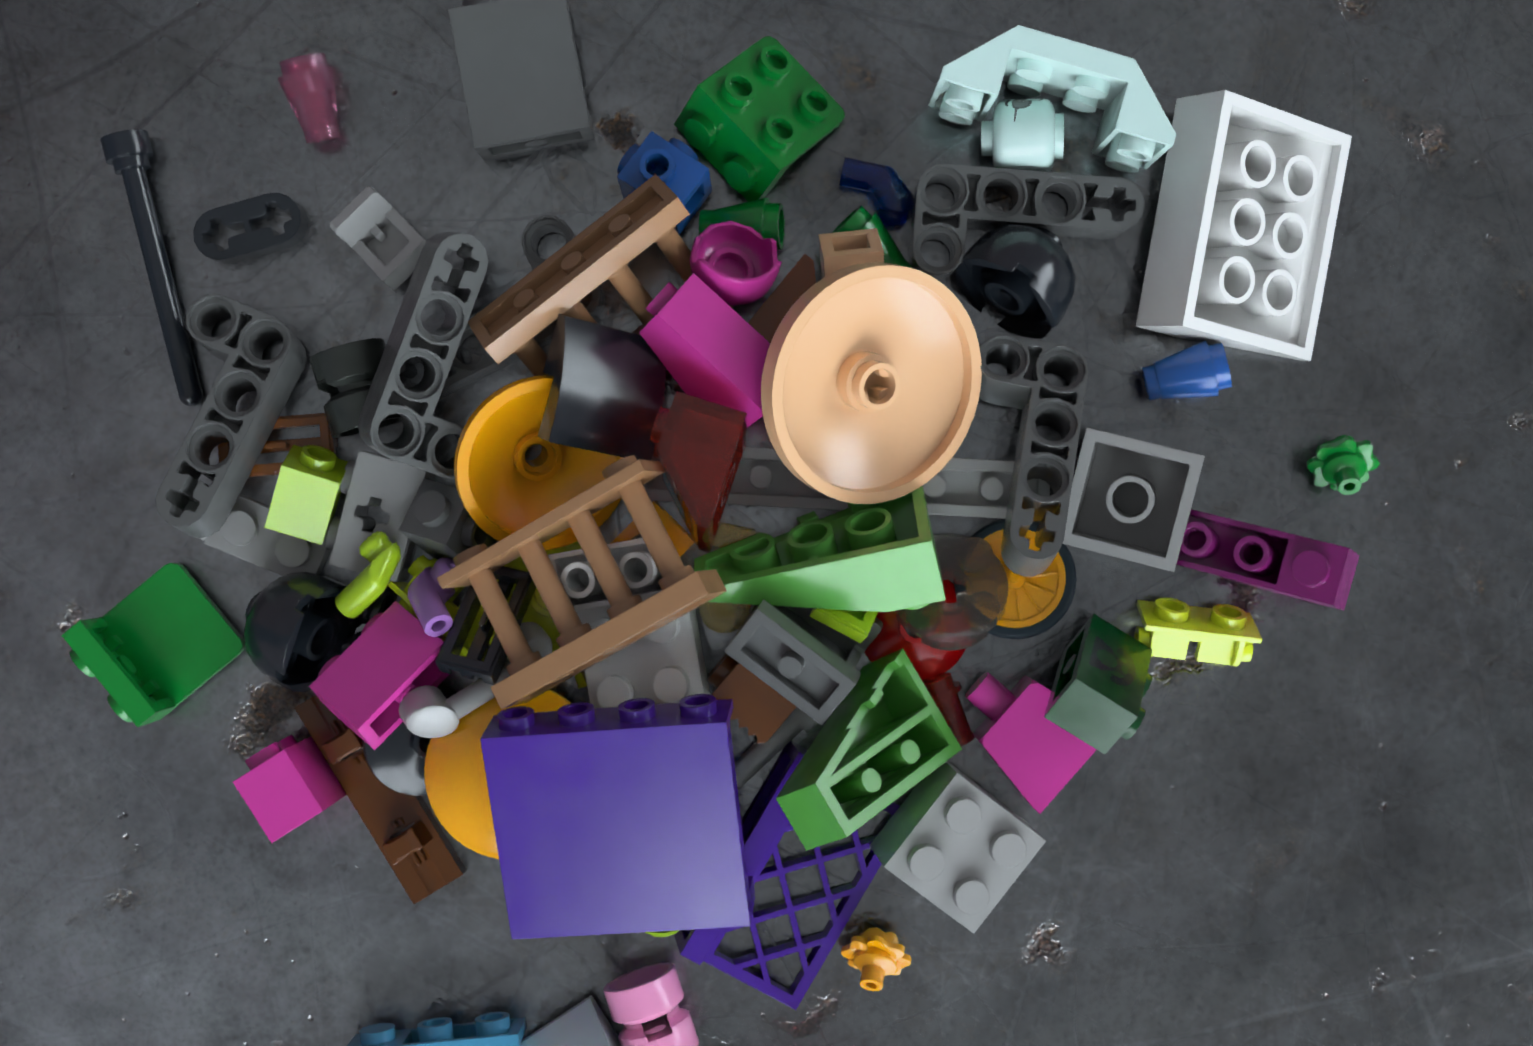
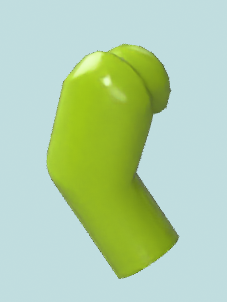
M376 531L359 546V553L370 564L335 598L336 607L348 618H357L385 591L401 560V550L398 543H392L385 532Z

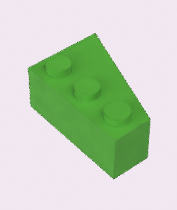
M903 648L861 668L859 671L861 676L857 684L832 712L776 797L806 851L847 838L962 750Z

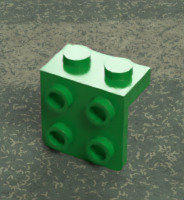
M765 36L696 87L674 125L685 136L687 141L694 148L698 149L725 177L733 189L738 191L747 201L765 198L794 161L840 125L845 117V112L778 40L771 36Z
M180 563L164 565L104 616L80 620L61 635L72 648L69 654L74 664L86 675L96 677L109 693L107 701L112 710L126 722H133L137 727L164 718L237 658L245 649L243 637Z

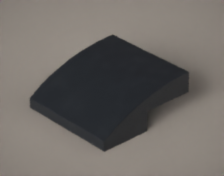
M559 314L543 373L554 378L538 437L551 443L625 458L635 455L637 460H652L662 414L666 367L639 334Z

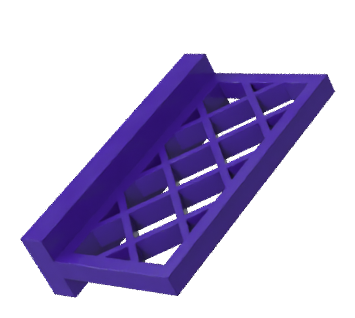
M790 741L784 747L741 821L747 875L753 876L754 884L778 876L784 903L753 912L749 929L755 948L754 953L731 959L716 951L726 932L743 927L679 930L674 937L679 953L683 957L699 965L704 961L796 1010L880 868L881 862L872 849L866 859H864L863 850L870 849V844L877 835L859 839L858 831L856 830L850 835V843L823 851L820 850L819 846L812 849L813 854L782 863L777 845L785 832L794 829L776 797L807 752V749ZM896 801L883 809L891 814L889 820L901 806ZM854 853L859 871L852 883L830 889L824 862ZM772 855L774 865L764 868ZM816 865L823 891L791 900L785 874ZM842 898L838 907L835 909L833 900ZM826 903L830 920L824 931L801 938L795 912ZM787 914L794 940L762 950L756 923ZM814 947L808 958H806L805 950ZM797 952L801 970L790 989L771 980L766 961ZM759 964L761 974L748 967Z

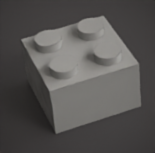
M1086 427L1072 482L1065 537L1062 544L1174 572L1205 455Z
M946 761L916 785L870 844V848L884 868L974 934L1046 840L1024 819Z

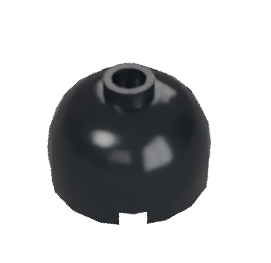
M1002 225L990 230L968 249L955 273L961 292L973 307L981 313L985 302H987L1005 316L1003 320L997 323L998 326L1006 331L1028 338L1042 339L1046 337L1052 328L1054 329L1063 319L1075 292L1076 276L1070 258L1063 249L1060 239L1051 231L1040 227Z
M296 572L279 577L250 600L245 613L244 637L246 652L261 673L293 692H307L311 690L309 686L318 678L319 672L325 663L334 656L342 654L339 649V643L343 639L355 634L356 628L348 624V617L344 616L335 604L336 596L347 585L322 575Z

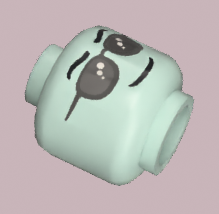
M1048 99L1001 100L994 108L993 120L981 122V156H993L994 168L1050 172L1054 166V161L1063 160L1064 113H1055L1054 106Z

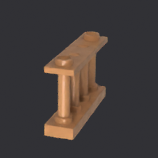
M655 174L468 321V325L483 348L497 364H500L511 354H516L534 376L547 375L543 373L547 354L533 339L534 336L555 321L559 314L597 323L583 306L581 299L604 281L609 280L641 321L642 325L632 332L640 335V331L654 317L645 309L653 298L629 268L628 263L651 244L656 243L685 283L692 275L690 268L691 251L675 227L690 215L677 195Z
M635 455L612 463L602 471L605 478L603 481L487 548L486 544H479L459 553L453 558L456 567L437 577L442 589L472 585L511 663L506 667L510 676L490 687L501 709L527 703L727 591L716 569L695 572L691 565L684 566L643 486L665 472L660 461L637 460ZM621 497L662 576V579L658 581L662 591L644 601L640 594L633 596L592 515ZM570 527L611 606L606 611L610 620L593 630L589 623L582 624L542 543ZM520 556L560 634L556 638L560 648L543 658L539 651L532 652L493 574L494 571Z

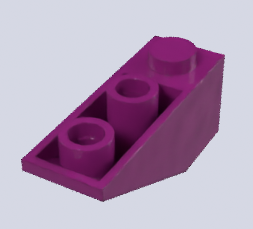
M1191 509L1176 565L1344 611L1360 555L1348 547Z

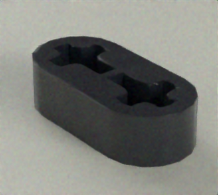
M267 193L217 207L203 213L196 221L193 230L194 242L202 254L214 261L223 264L238 263L298 244L306 234L308 218L303 207L289 196L281 193ZM279 207L286 214L292 215V220L284 223L285 233L281 235L270 227L257 229V224L271 221L274 218L273 209ZM223 223L232 230L245 228L246 233L235 235L228 239L229 248L226 250L215 243H211V237L219 234L218 224Z

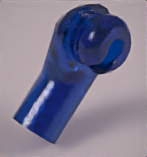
M845 157L839 186L871 192L880 204L878 216L883 224L893 227L905 224L909 216L908 211L913 209V194L898 173L887 165Z

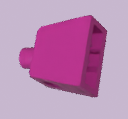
M987 671L976 680L965 695L967 700L987 716L973 735L1033 809L1041 814L1097 749L1044 717L1051 694L1050 689L1025 675L1010 691Z

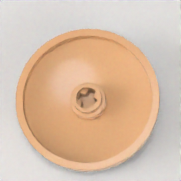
M872 262L852 265L824 277L811 286L791 306L779 324L768 348L761 381V404L765 428L776 454L788 470L800 481L816 491L839 501L853 504H876L895 500L915 491L937 475L952 459L966 437L974 419L980 396L982 379L980 367L982 365L981 353L976 331L968 313L954 293L940 281L919 270L897 264Z

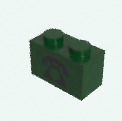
M1093 613L1062 652L1044 717L1103 754H1106L1120 737L1126 740L1130 739L1140 727L1146 710L1140 706L1142 698L1148 691L1153 676L1148 674L1152 649Z

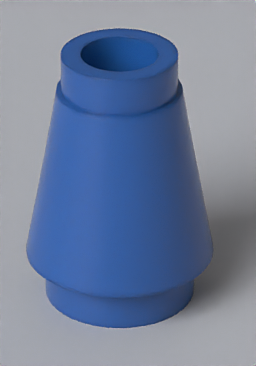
M1206 340L1154 362L1153 365L1142 367L1143 380L1149 401L1159 398L1162 400L1219 396V390L1232 387L1228 360L1221 342L1208 345Z

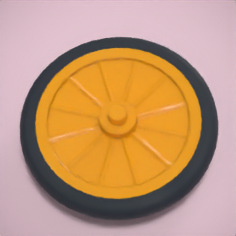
M1000 520L977 531L962 548L954 570L955 593L966 616L983 631L1005 639L1034 637L1052 628L1068 611L1076 590L1075 563L1068 547L1062 544L1053 562L1043 573L1034 577H1023L1013 573L1005 565L1001 556L1005 520ZM1033 521L1025 538L1029 539V549L1039 551L1040 548L1035 546L1036 530L1039 523Z

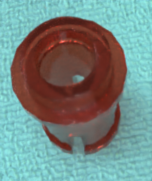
M941 673L924 679L922 682L948 726L952 725L960 746L974 740V733L970 729L958 692L962 689L960 682L953 681L951 673Z

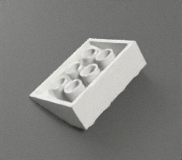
M1227 90L1177 98L1172 122L1176 137L1173 146L1167 151L1136 327L1181 339L1198 342L1206 340L1208 344L1221 342L1225 347L1300 361H1311L1352 136Z

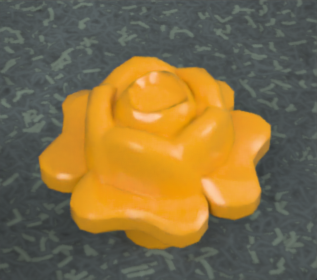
M877 927L868 928L865 932H861L859 936L851 937V943L842 946L841 955L848 958L847 964L861 971L860 986L869 991L882 990L884 976L900 975L901 969L910 966L912 961L911 956L905 953V946L899 944L895 933L884 932Z

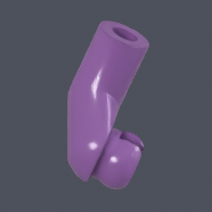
M450 558L438 559L433 567H426L408 588L410 604L425 634L431 637L445 634L453 624L452 617L445 603L455 594V589H442L437 580V577L456 567Z

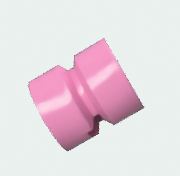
M666 962L648 965L623 974L604 986L603 992L612 1020L624 1025L618 1036L621 1046L699 1045V1039L690 1011L680 1008L678 1005L684 998V992L675 964Z

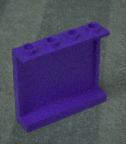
M695 694L682 698L679 703L655 704L652 699L636 698L624 701L618 707L594 708V705L591 703L577 702L564 705L557 711L534 712V709L531 707L518 706L505 709L493 716L480 741L512 939L748 927L751 925L755 903L753 876L747 875L730 729L733 699L716 700V697L710 694Z

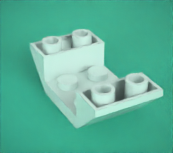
M1020 25L943 66L928 105L929 107L939 109V116L953 123L971 125L973 120L982 122L999 94L1002 81L1008 82L1007 88L1021 95L1038 97L1041 95V92L1063 98L1062 104L1076 111L1093 113L1097 108L1102 109L1104 113L1092 154L1106 158L1105 165L1128 173H1137L1139 168H1149L1173 146L1176 137L1175 130L1134 58Z

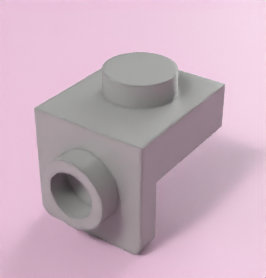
M367 186L356 198L349 202L329 225L393 291L413 274L421 250L427 242L372 186Z

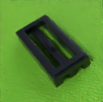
M503 566L494 571L493 574L499 580L498 584L506 600L510 595L513 585L516 584L508 604L519 626H521L536 586L529 572ZM470 585L435 663L440 672L451 674L454 670L460 672L464 678L473 680L475 676L482 677L484 683L495 685L507 655L495 634L484 662L481 661L494 632L485 611L481 616L479 628L466 657L460 656L481 607V603L472 585Z

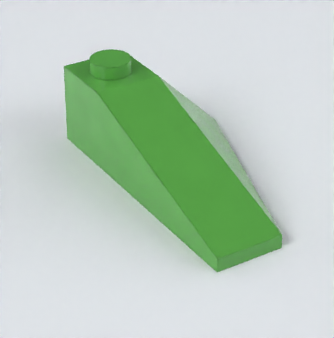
M923 486L905 496L883 503L853 504L847 502L848 508L821 519L812 511L797 517L798 525L787 533L774 538L766 533H757L695 558L694 571L716 569L727 590L708 602L760 605L765 600L772 606L892 612L901 609H920L930 603L946 600Z

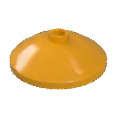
M550 375L520 379L495 391L472 413L458 440L454 459V476L459 497L475 523L497 541L506 538L603 481L605 478L602 471L612 463L623 458L551 443L538 437L554 378ZM534 444H540L542 446L540 455L533 460H526L525 453L527 449ZM622 497L592 514L598 527L610 517ZM570 527L542 543L545 550H551L570 545L578 540Z
M548 690L527 703L508 708L526 706L533 708L534 712L557 711L560 707L571 704V702L560 694ZM494 697L459 719L460 722L457 729L451 734L430 739L425 757L424 778L430 805L447 832L472 851L499 859L480 741L493 716L508 709H501Z

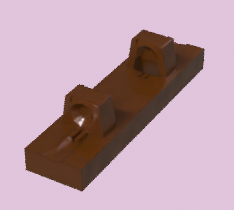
M317 695L294 708L413 904L459 878L467 871L421 795L402 794L382 784L369 769L363 749L347 759L345 758L347 755L363 747L362 739L335 716ZM413 822L415 823L398 837H393L395 833L399 832L400 830L412 824Z

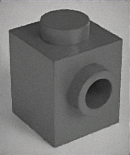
M426 478L423 479L399 528L401 533L432 558L436 559L450 558L453 560L456 555L473 546L486 544L487 548H489L494 540L468 514L456 487Z

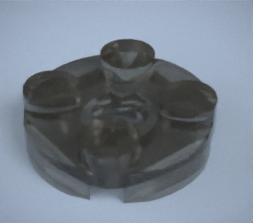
M953 533L933 535L942 580H954L956 584L963 585L966 591L957 593L955 603H945L944 600L930 603L920 609H901L894 611L898 622L905 630L907 627L912 634L921 638L922 643L940 650L968 648L978 644L987 637L988 631L995 627L998 620L1000 622L1004 615L1008 598L1007 575L1001 561L994 555L991 545L986 540Z

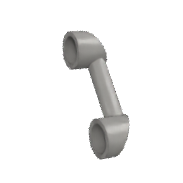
M534 622L521 623L520 628L532 652L539 651L542 658L552 653L551 638L539 624ZM508 657V661L505 662L497 683L510 676L506 669L511 664ZM481 677L448 699L435 686L425 685L417 687L410 691L401 701L399 706L400 718L407 729L419 737L431 739L444 737L457 729L460 722L459 719L495 697L490 688L493 685L484 683Z

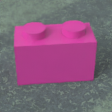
M395 601L384 613L373 616L364 626L361 635L341 655L334 656L327 661L321 668L318 678L309 687L335 716L375 751L403 722L399 715V706L403 698L410 691L420 686L430 685L437 687L449 675L448 673L440 672L435 663L444 641L438 636L431 637L425 634L419 620Z
M291 734L279 742L270 744L246 759L244 762L250 771L233 781L271 843L347 795L311 736L297 743Z

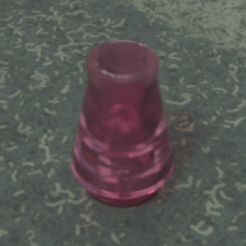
M308 54L281 61L279 65L282 76L277 78L304 132L306 143H318L341 137L337 119L335 67L328 66L326 54Z

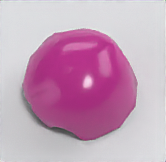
M734 221L709 225L694 239L690 255L691 273L699 277L721 299L732 306L754 303L765 296L775 282L782 264L781 261H778L777 244L773 238H763L752 227Z

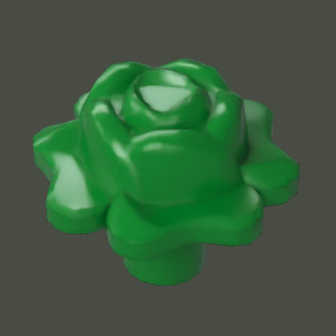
M1340 435L1333 440L1323 442V444L1316 448L1317 456L1308 459L1306 462L1308 470L1313 473V482L1316 486L1323 487L1329 484L1332 490L1339 491L1343 495H1351L1358 492L1362 486L1361 483L1368 481L1370 478L1368 471L1377 469L1380 464L1379 459L1373 454L1371 441L1362 440L1357 442L1355 438L1347 435Z

